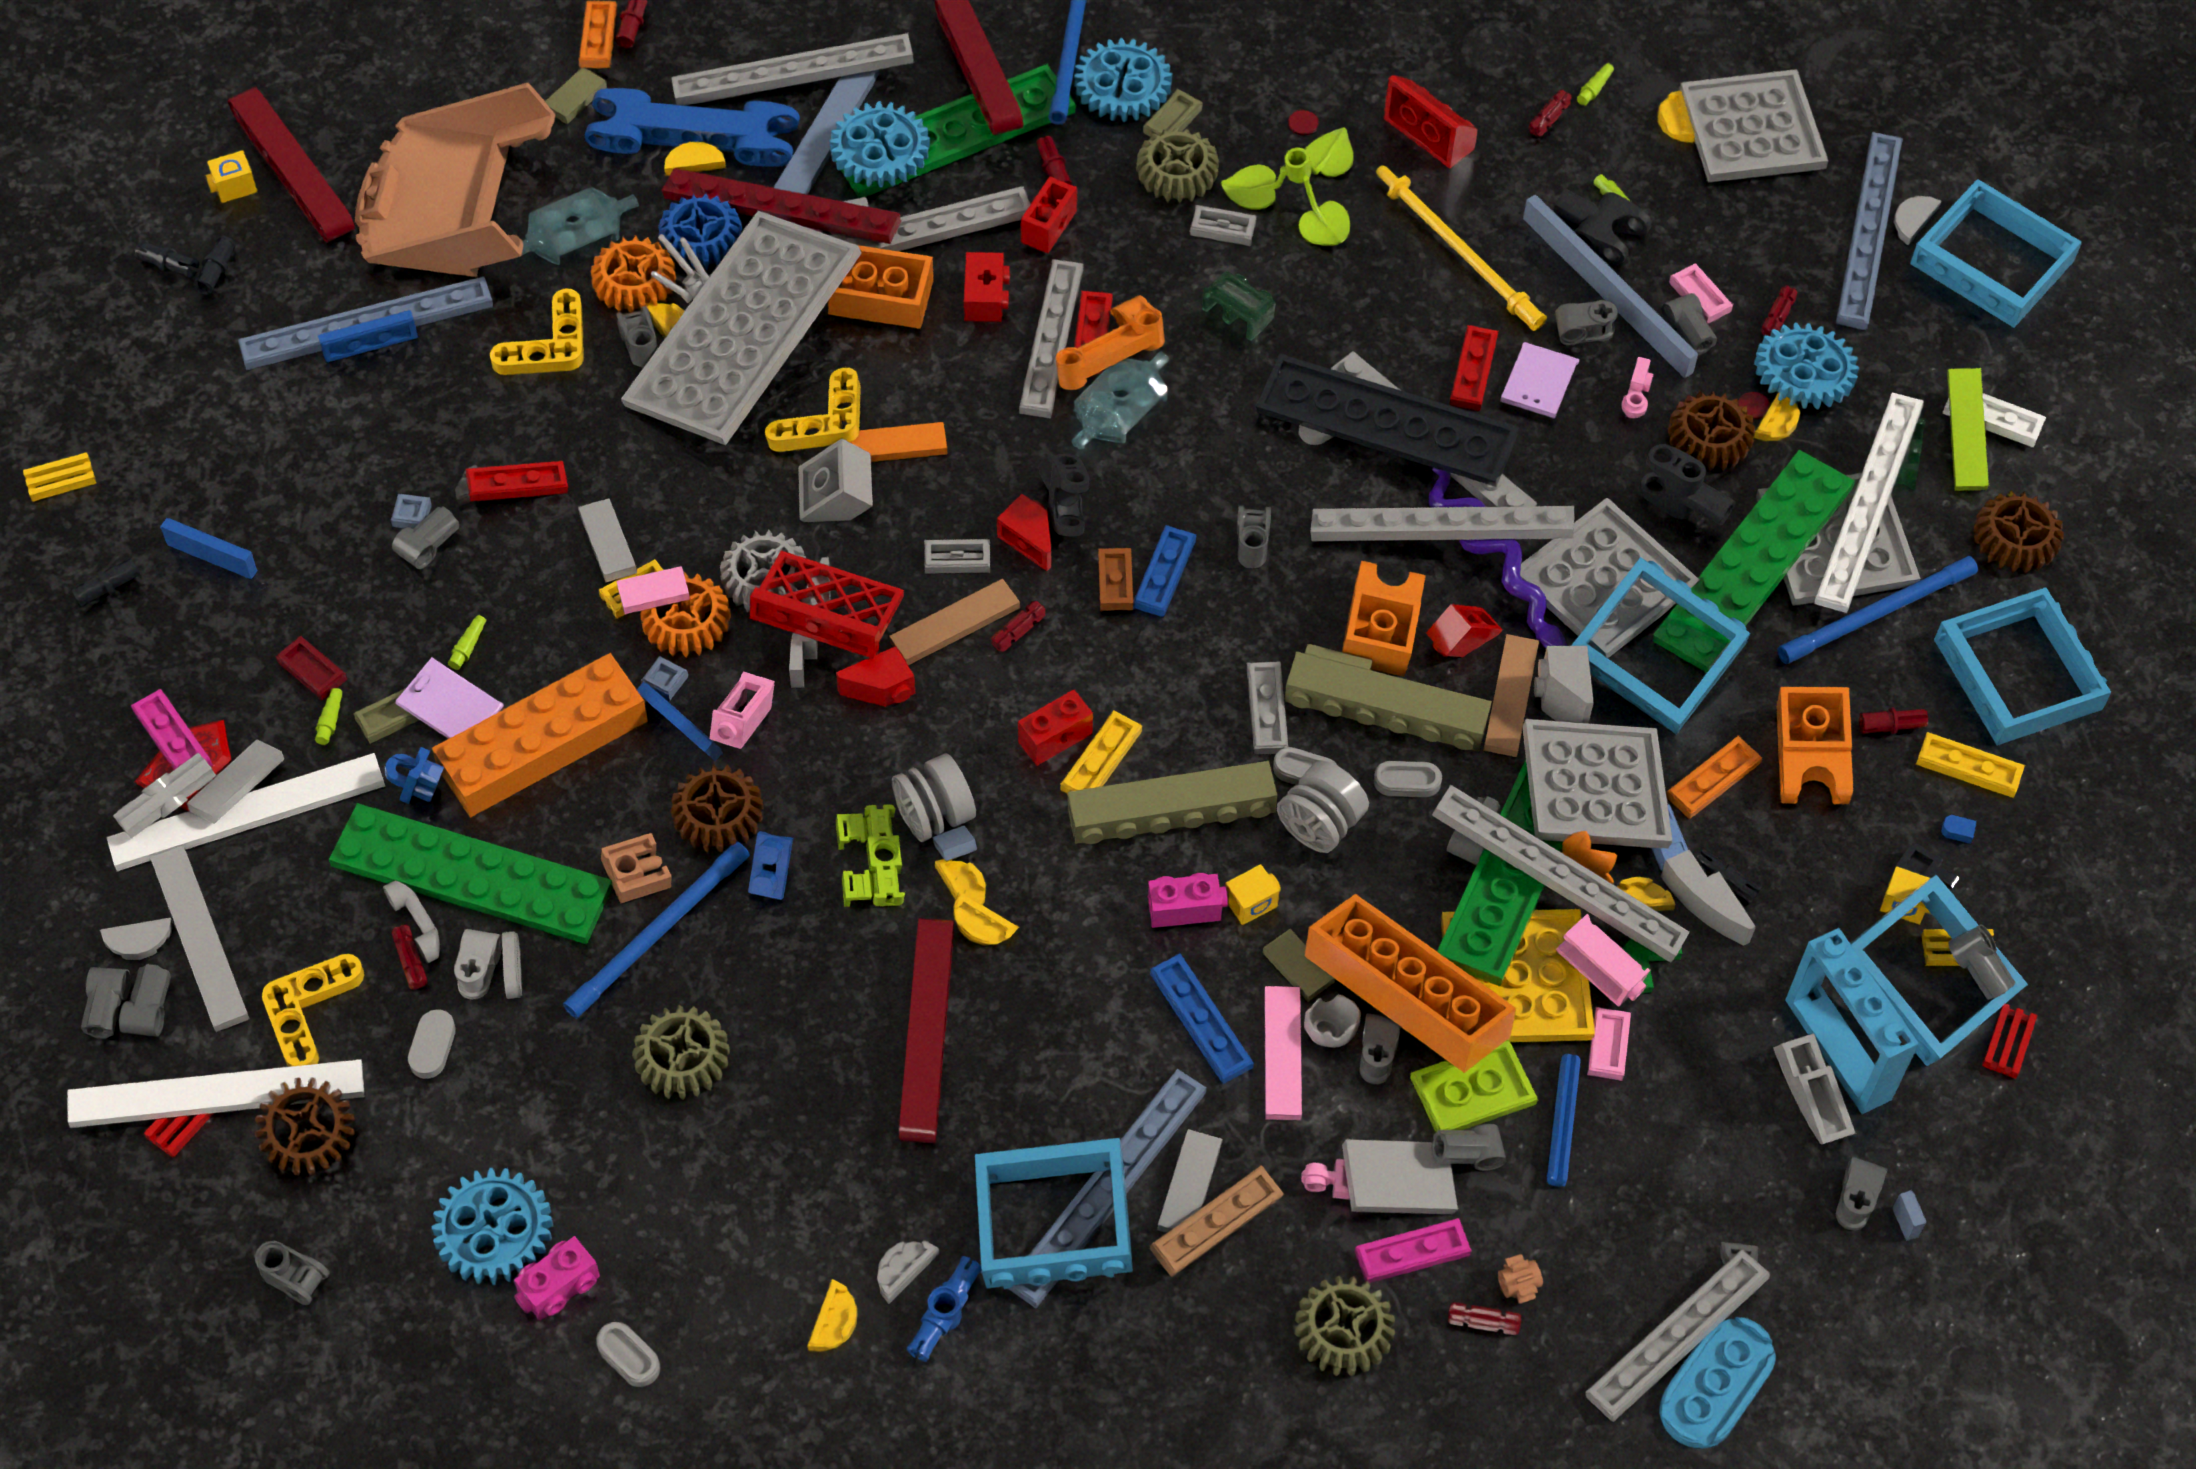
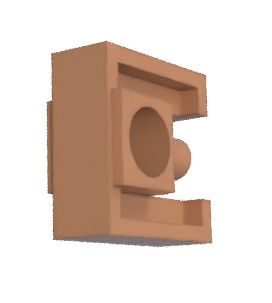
M652 833L601 848L602 864L609 879L612 880V886L620 904L671 888L672 876L667 866L662 867V870L644 876L645 872L657 869L662 864L661 857L656 856V842ZM650 853L651 855L647 858H643L640 860L637 859V857ZM621 870H629V871H631V872H629V873H623V872H620V871H621Z

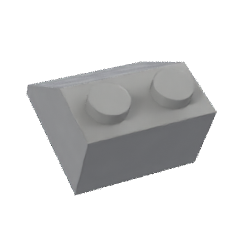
M841 438L798 467L801 521L852 520L873 506L871 454Z
M1547 646L1544 659H1539L1538 662L1539 677L1534 679L1535 697H1540L1542 711L1555 721L1588 724L1594 702L1587 646Z

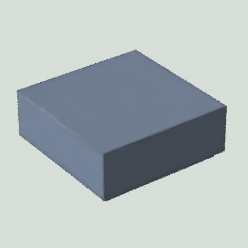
M398 494L391 518L392 527H411L414 529L429 515L432 505L431 499L429 497Z
M659 656L641 679V684L643 682L649 684L663 698L670 701L688 678V672L686 669Z
M965 826L933 837L935 848L945 861L977 850L975 839Z
M1914 1192L1900 1193L1892 1209L1907 1241L1919 1237L1926 1224V1219Z

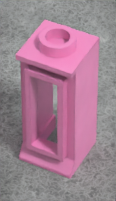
M743 672L738 683L718 709L713 710L710 739L741 749L771 710L775 681ZM747 690L755 691L756 694L741 713L737 712L739 707L743 706L746 702Z
M1588 914L1564 935L1565 941L1556 949L1561 956L1618 1007L1628 998L1634 1001L1647 987L1643 981L1650 970L1647 968L1644 971L1639 963L1596 925H1592Z

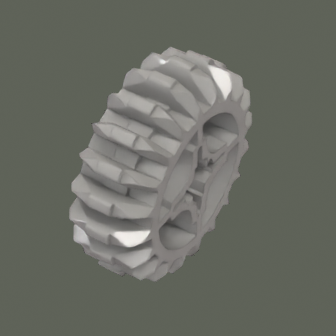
M755 530L753 538L749 539L743 535L741 544L732 542L731 551H725L723 556L724 561L720 565L722 574L720 578L728 598L733 597V602L736 606L744 604L746 611H750V595L755 587L759 588L781 550L806 558L802 547L796 546L793 538L785 540L782 532L773 537L770 530L767 531L765 536H760ZM788 564L783 565H787L790 568L787 575L800 572L797 567ZM745 567L748 569L747 577L742 579L739 574ZM805 580L789 584L793 592L806 589ZM783 586L769 590V592L779 595L787 594Z

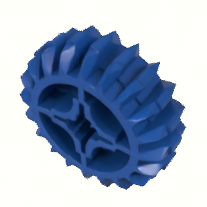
M706 193L702 198H697L693 194L691 199L686 200L681 197L679 204L671 203L669 210L663 211L662 219L659 220L658 237L660 234H663L686 263L690 264L695 271L694 265L680 243V238L684 237L701 265L708 270L710 264L717 266L720 264L721 259L725 257L741 235L742 225L741 221H739L738 213L734 208H731L728 201L720 203L718 196L709 199ZM659 240L662 249H666L663 243ZM670 254V258H672V261H674V263L677 262Z

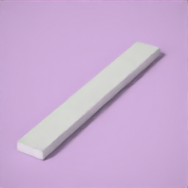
M1896 393L1891 394L1816 595L1815 604L1845 613L1848 612L1921 413L1923 400Z
M375 753L249 792L215 824L188 811L153 822L132 839L126 832L106 838L114 866L117 871L151 861V856L184 845L185 850L385 787V783Z
M362 1060L68 1090V1124L70 1128L260 1108L261 1102L271 1105L274 1103L268 1095L271 1090L275 1091L279 1096L283 1094L280 1086L282 1082H286L290 1090L296 1088L294 1080L298 1077L301 1078L303 1087H307L310 1077L316 1078V1089H319L324 1081L329 1082L331 1087L328 1095L332 1091L340 1089L342 1092L341 1099L364 1097ZM300 1100L290 1105L308 1103V1101L312 1102V1100Z

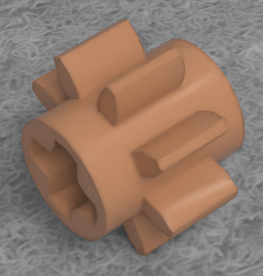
M1522 1254L1505 1259L1504 1269L1498 1271V1279L1504 1295L1507 1298L1511 1296L1513 1298L1517 1297L1519 1303L1535 1299V1293H1538L1537 1288L1543 1286L1541 1271L1536 1261L1524 1260Z

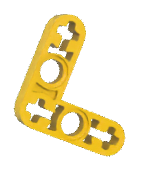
M562 289L554 294L552 299L553 339L505 342L494 346L490 351V359L494 371L502 375L570 371L580 367L584 359L580 295L573 289ZM565 302H570V314H565L564 312ZM565 325L576 327V330L569 334L559 331ZM535 352L545 354V357L540 361H532L528 358ZM551 352H555L554 359L551 358ZM566 352H572L571 357H565ZM521 354L523 361H519V355ZM504 356H509L507 361H502Z
M840 368L831 374L829 379L828 414L782 419L770 423L765 429L769 447L774 451H790L831 446L841 438L848 442L854 441L859 435L861 387L857 372L851 368ZM846 382L847 390H842V387ZM845 402H850V403H852V404H851L849 407H847V408H844V409H839V408H837V406L840 405L841 403H845ZM841 421L847 422L845 429H842ZM810 429H819L816 434L805 435V432Z
M351 954L339 955L273 980L264 987L262 1000L288 1067L318 1064L319 1055L301 1009L359 986L364 978V970L356 956ZM349 967L352 975L345 977L342 969ZM330 972L334 980L332 984H330L327 973ZM311 978H319L323 981L320 989L313 992L306 991L304 984ZM280 992L287 1006V1009L280 1011L279 1005L275 1000V994ZM293 1019L300 1022L299 1028L293 1033L287 1034L281 1031V1026L288 1020ZM301 1043L306 1054L304 1061H299L293 1044Z

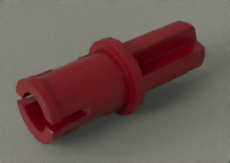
M647 0L628 1L626 10L620 15L621 25L615 37L618 45L625 48H631L634 45L638 28L644 22L642 16Z
M1045 136L1044 138H1039L1037 145L1044 161L1042 164L1043 171L1055 179L1072 185V181L1065 169L1066 161L1063 156L1058 154L1052 137Z
M1892 707L1888 711L1863 712L1859 714L1861 734L1874 732H1891V734H1896L1900 729L1922 728L1928 725V714L1924 709L1896 711Z

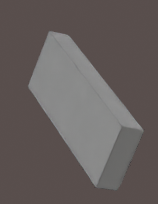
M610 499L578 507L580 517L605 582L636 574L635 562Z
M1281 662L1247 663L1254 755L1276 754L1281 749L1288 747Z
M255 740L186 803L189 812L215 824L284 760L282 751L259 740Z
M1187 1130L1158 1223L1159 1231L1168 1233L1203 1207L1222 1145L1221 1138Z

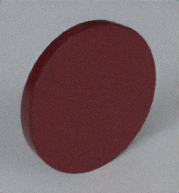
M1299 110L1292 113L1288 121L1289 128L1299 135L1312 134L1317 130L1319 123L1317 116L1307 110Z
M1757 392L1743 394L1738 402V407L1747 406V415H1752L1753 419L1763 418L1770 408L1769 400Z

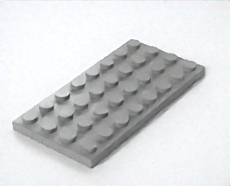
M757 211L621 398L625 407L726 445L862 253L859 246Z

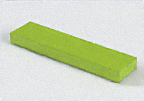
M1981 368L1948 369L1947 380L1954 490H1987L1989 481Z

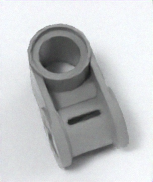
M465 929L454 966V973L458 979V990L463 997L478 999L488 992L495 966L499 962L502 951L501 934Z

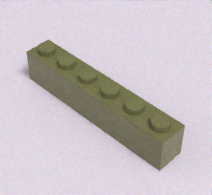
M1296 652L1287 680L1284 702L1291 703L1298 708H1311L1322 711L1329 716H1342L1357 720L1364 725L1373 724L1388 728L1395 733H1408L1420 736L1430 742L1439 741L1454 745L1461 750H1474L1478 752L1492 701L1300 652Z
M1269 761L1068 792V813L1075 844H1095L1101 840L1116 837L1127 839L1136 834L1148 832L1159 834L1169 829L1180 827L1196 828L1202 824L1218 821L1220 823H1229L1237 818L1250 816L1261 818L1270 813H1275L1277 792Z

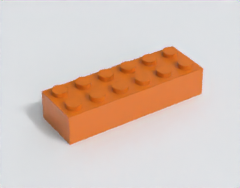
M609 653L432 747L436 764L444 767L441 775L471 818L648 722L645 702L612 654Z
M1354 894L1309 927L1305 950L1306 958L1462 1072L1468 1071L1510 1038L1516 1008L1357 894Z

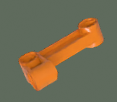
M1141 295L1112 308L1111 315L1115 317L1119 328L1079 348H1064L1056 354L1059 385L1067 390L1079 389L1086 384L1088 377L1142 350H1156L1163 346L1165 339L1161 312L1150 305Z

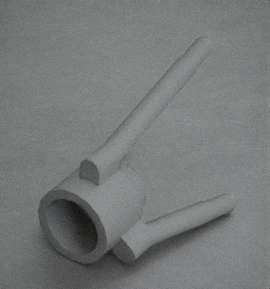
M660 234L659 240L688 276L682 282L685 286L684 289L655 271L651 272V276L679 294L689 303L699 293L709 279V276L684 237L680 238V243L697 271H693L666 237Z

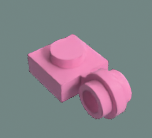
M1638 357L1628 394L1622 401V410L1630 418H1638L1644 415L1647 410L1648 402L1642 391L1649 392L1653 374L1648 373L1651 361L1649 359Z
M1336 1159L1334 1171H1327V1166L1321 1163L1306 1165V1169L1302 1171L1301 1181L1305 1184L1306 1190L1322 1192L1326 1190L1328 1184H1333L1332 1198L1350 1200L1344 1159Z

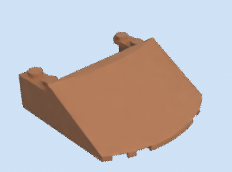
M529 83L406 116L398 122L396 128L399 132L391 142L387 140L383 142L380 149L384 153L378 163H371L356 205L355 223L359 226V234L356 235V240L361 245L363 250L361 253L368 263L477 277L478 269L481 266L521 256L523 250L522 240L516 235H507L495 221H491L509 145L518 147L526 140L534 138L543 140L551 133V127L554 123L555 113Z

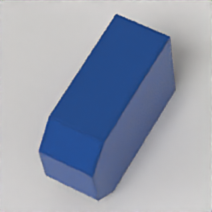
M1950 815L1945 818L1941 833L1945 838L1971 844L1976 821Z

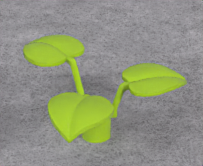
M1345 127L1321 136L1309 144L1306 149L1293 148L1289 150L1285 155L1286 166L1280 168L1281 173L1277 181L1275 173L1267 166L1252 165L1243 168L1232 177L1221 182L1223 190L1233 202L1246 209L1258 210L1274 203L1276 199L1274 189L1281 187L1287 175L1294 183H1304L1313 209L1303 214L1299 222L1300 233L1305 240L1316 245H1338L1343 243L1349 235L1350 219L1345 208L1335 201H1327L1318 207L1309 181L1311 172L1314 175L1321 172L1326 177H1336L1345 173L1351 167L1353 151Z

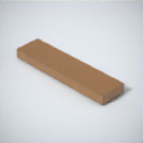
M1001 579L890 635V644L893 647L897 646L907 665H910L1020 608V601L1004 579Z
M1506 634L1483 751L1517 757L1539 640Z
M1261 1165L1158 1239L1149 1249L1169 1275L1173 1277L1279 1200L1284 1193Z

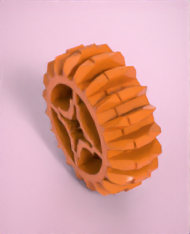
M636 235L633 241H627L623 237L621 243L617 244L611 241L610 249L601 248L600 256H595L594 265L591 269L592 286L599 300L605 301L608 308L615 306L618 312L626 308L632 313L634 309L641 310V307L646 306V303L649 302L657 307V301L666 302L667 294L672 293L670 288L651 276V272L655 271L673 283L676 280L674 261L670 258L668 250L662 249L659 242L651 244L648 237L643 241H639Z
M684 572L690 599L641 610L640 617L641 621H643V632H645V635H648L651 645L657 644L660 652L669 648V653L672 656L678 651H682L683 655L687 658L689 651H695L700 656L701 648L706 647L712 650L714 646L713 641L721 642L723 632H728V621H730L731 614L728 608V598L726 595H723L720 585L714 586L710 578L702 582L698 573L693 579H690ZM670 607L671 609L666 612V616L660 619L662 613ZM711 610L709 617L701 623L700 621L705 618V614Z

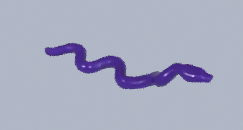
M1432 468L1439 478L1429 493L1428 503L1431 508L1486 507L1477 498L1444 499V493L1450 484V473ZM1515 539L1459 540L1464 550L1474 554L1505 553L1502 583L1509 594L1529 602L1527 624L1535 633L1536 639L1539 640V643L1545 649L1547 646H1567L1559 628L1544 621V614L1547 608L1545 594L1539 586L1523 580L1520 576L1522 551L1520 544Z

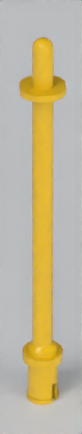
M1378 167L1377 175L1390 187L1387 195L1391 200L1400 197L1508 301L1507 310L1512 315H1518L1532 331H1536L1543 326L1547 316L1530 302L1529 295L1526 292H1515L1409 189L1411 180L1407 176L1397 178L1387 167Z

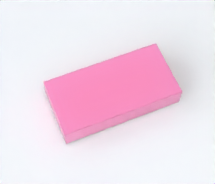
M1696 263L1670 277L1669 283L1681 297L1691 293L1698 297L1702 305L1703 317L1707 324L1732 311L1733 304Z
M682 566L617 581L624 614L690 599Z
M1595 1008L1593 1019L1595 1035L1591 1040L1587 1075L1623 1080L1631 1017L1630 1012Z

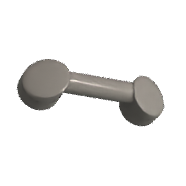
M393 881L383 886L384 892L394 910L397 911L406 906L422 931L423 935L414 940L426 963L428 964L437 959L440 951L438 930L416 894L408 886L398 881Z

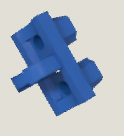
M420 747L416 759L405 754H395L388 759L385 765V776L391 783L403 788L400 801L409 804L412 796L427 802L431 801L444 767L427 760L430 750ZM401 766L411 770L408 776L405 777L396 771V767Z
M762 831L757 833L748 893L780 900L784 898L793 838L775 836ZM776 864V872L763 870L766 865Z

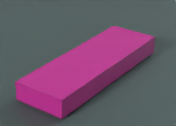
M161 689L131 705L133 712L174 770L197 753L206 760L210 767L212 766L211 759Z
M1458 1218L1356 1246L1355 1254L1365 1282L1372 1283L1470 1256L1471 1249Z

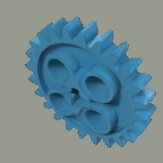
M1120 38L1118 45H1114L1111 40H1108L1107 47L1097 43L1096 52L1088 49L1087 57H1080V65H1076L1074 86H1076V95L1081 96V103H1089L1090 112L1099 109V117L1109 113L1112 121L1117 115H1121L1123 122H1126L1128 115H1132L1135 120H1138L1139 113L1141 112L1148 117L1150 116V108L1156 111L1159 110L1160 103H1165L1167 95L1170 94L1172 73H1170V65L1165 64V56H1157L1156 48L1147 51V43H1143L1138 47L1136 46L1135 39H1133L1127 45L1123 38ZM1126 62H1129L1127 73L1124 76L1123 90L1120 98H1117L1119 86L1122 83L1124 66Z
M877 102L876 108L873 109L868 103H865L864 111L854 107V115L851 116L844 113V122L836 121V130L831 131L830 150L832 152V161L837 163V169H844L846 178L854 174L855 183L866 179L868 187L873 181H877L880 188L883 187L884 181H889L892 186H895L896 178L906 182V173L916 176V167L923 168L924 159L929 157L928 129L923 127V120H915L914 111L905 115V106H901L898 110H893V103L891 102L887 108H882L880 102Z
M1794 323L1792 330L1786 325H1782L1780 332L1773 329L1770 336H1764L1763 342L1759 344L1754 365L1757 366L1756 375L1762 376L1760 383L1770 384L1768 392L1778 391L1780 393L1778 400L1788 397L1790 398L1791 406L1796 401H1800L1804 409H1806L1808 403H1812L1816 409H1819L1821 402L1831 407L1833 400L1840 403L1844 395H1850L1851 389L1854 388L1858 377L1859 366H1856L1858 358L1851 356L1852 347L1843 348L1844 338L1839 340L1833 339L1835 332L1832 331L1826 335L1823 334L1822 326L1817 331H1814L1810 323H1807L1805 329H1801L1798 323Z
M489 1168L487 1178H482L478 1171H474L473 1182L470 1183L467 1179L461 1177L460 1180L463 1188L460 1190L451 1186L448 1188L452 1197L451 1200L446 1198L439 1199L441 1208L444 1211H434L433 1213L435 1221L438 1222V1224L431 1226L434 1236H438L433 1241L436 1250H441L439 1255L442 1262L449 1261L448 1266L452 1273L461 1268L460 1273L464 1280L474 1273L477 1284H480L485 1275L490 1277L492 1285H496L498 1275L503 1274L509 1282L511 1281V1271L516 1269L519 1273L524 1268L523 1264L525 1262L529 1264L537 1263L534 1253H546L545 1245L541 1241H550L552 1239L550 1231L546 1229L553 1226L552 1217L548 1216L551 1213L549 1202H544L545 1195L542 1190L535 1192L536 1186L533 1180L524 1184V1178L520 1172L513 1179H510L509 1171L506 1168L500 1177L495 1176L493 1168ZM496 1199H507L506 1203L501 1206L494 1207L491 1205ZM465 1218H475L471 1225H459ZM493 1223L496 1227L492 1229L489 1224ZM516 1226L526 1227L520 1234L513 1235L510 1233ZM483 1246H494L490 1253H478L479 1249Z

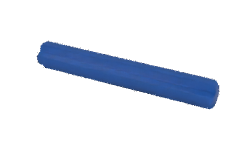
M1564 1054L1560 1061L1547 1183L1551 1186H1565L1568 1177L1581 1062L1580 1057L1577 1055Z

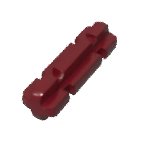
M1559 90L1553 96L1554 99H1551L1537 114L1538 116L1529 123V132L1536 137H1541L1547 131V128L1563 113L1562 111L1570 105L1572 98L1570 93Z
M1788 285L1781 288L1779 296L1768 313V318L1765 319L1762 325L1761 333L1764 336H1770L1773 329L1780 331V327L1783 325L1791 309L1790 307L1796 299L1797 290L1795 288H1790Z
M1036 600L1032 601L1025 607L1026 611H1020L1003 626L1005 630L1000 629L991 637L992 645L999 652L1006 651L1012 645L1011 641L1016 642L1034 626L1033 622L1038 623L1045 617L1046 609Z
M401 925L400 927L393 928L391 933L409 988L416 990L425 987L428 981L410 927L408 925Z
M1453 1302L1449 1307L1448 1322L1463 1326V1323H1468V1327L1498 1332V1329H1503V1333L1517 1335L1520 1331L1521 1315L1506 1311V1314H1501V1310L1472 1305L1471 1308H1466V1304Z

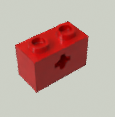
M1049 176L1021 218V243L1049 253L1077 212V187Z
M966 252L964 321L1002 322V309H1008L1009 290H1003V285H1009L1010 266H1004V253Z
M1075 690L1068 692L1018 721V743L1036 766L1093 734V712Z

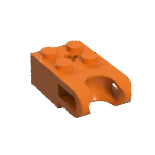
M1361 561L1342 652L1371 659V670L1405 677L1412 654L1426 575L1409 572V577L1404 584L1389 586L1378 578L1377 564Z
M1780 687L1776 707L1781 802L1797 803L1801 786L1805 782L1815 780L1823 782L1829 788L1834 804H1849L1853 793L1849 687Z

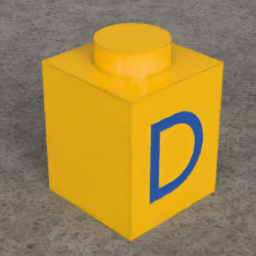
M243 150L207 161L211 174L205 176L211 193L217 191L221 203L257 193L253 175Z
M1261 864L1226 882L1228 905L1242 925L1278 907L1279 892L1281 891L1279 882L1272 873L1268 874Z
M1896 866L1888 884L1880 911L1888 913L1930 878ZM1920 901L1901 918L1920 925L1924 914L1931 913Z

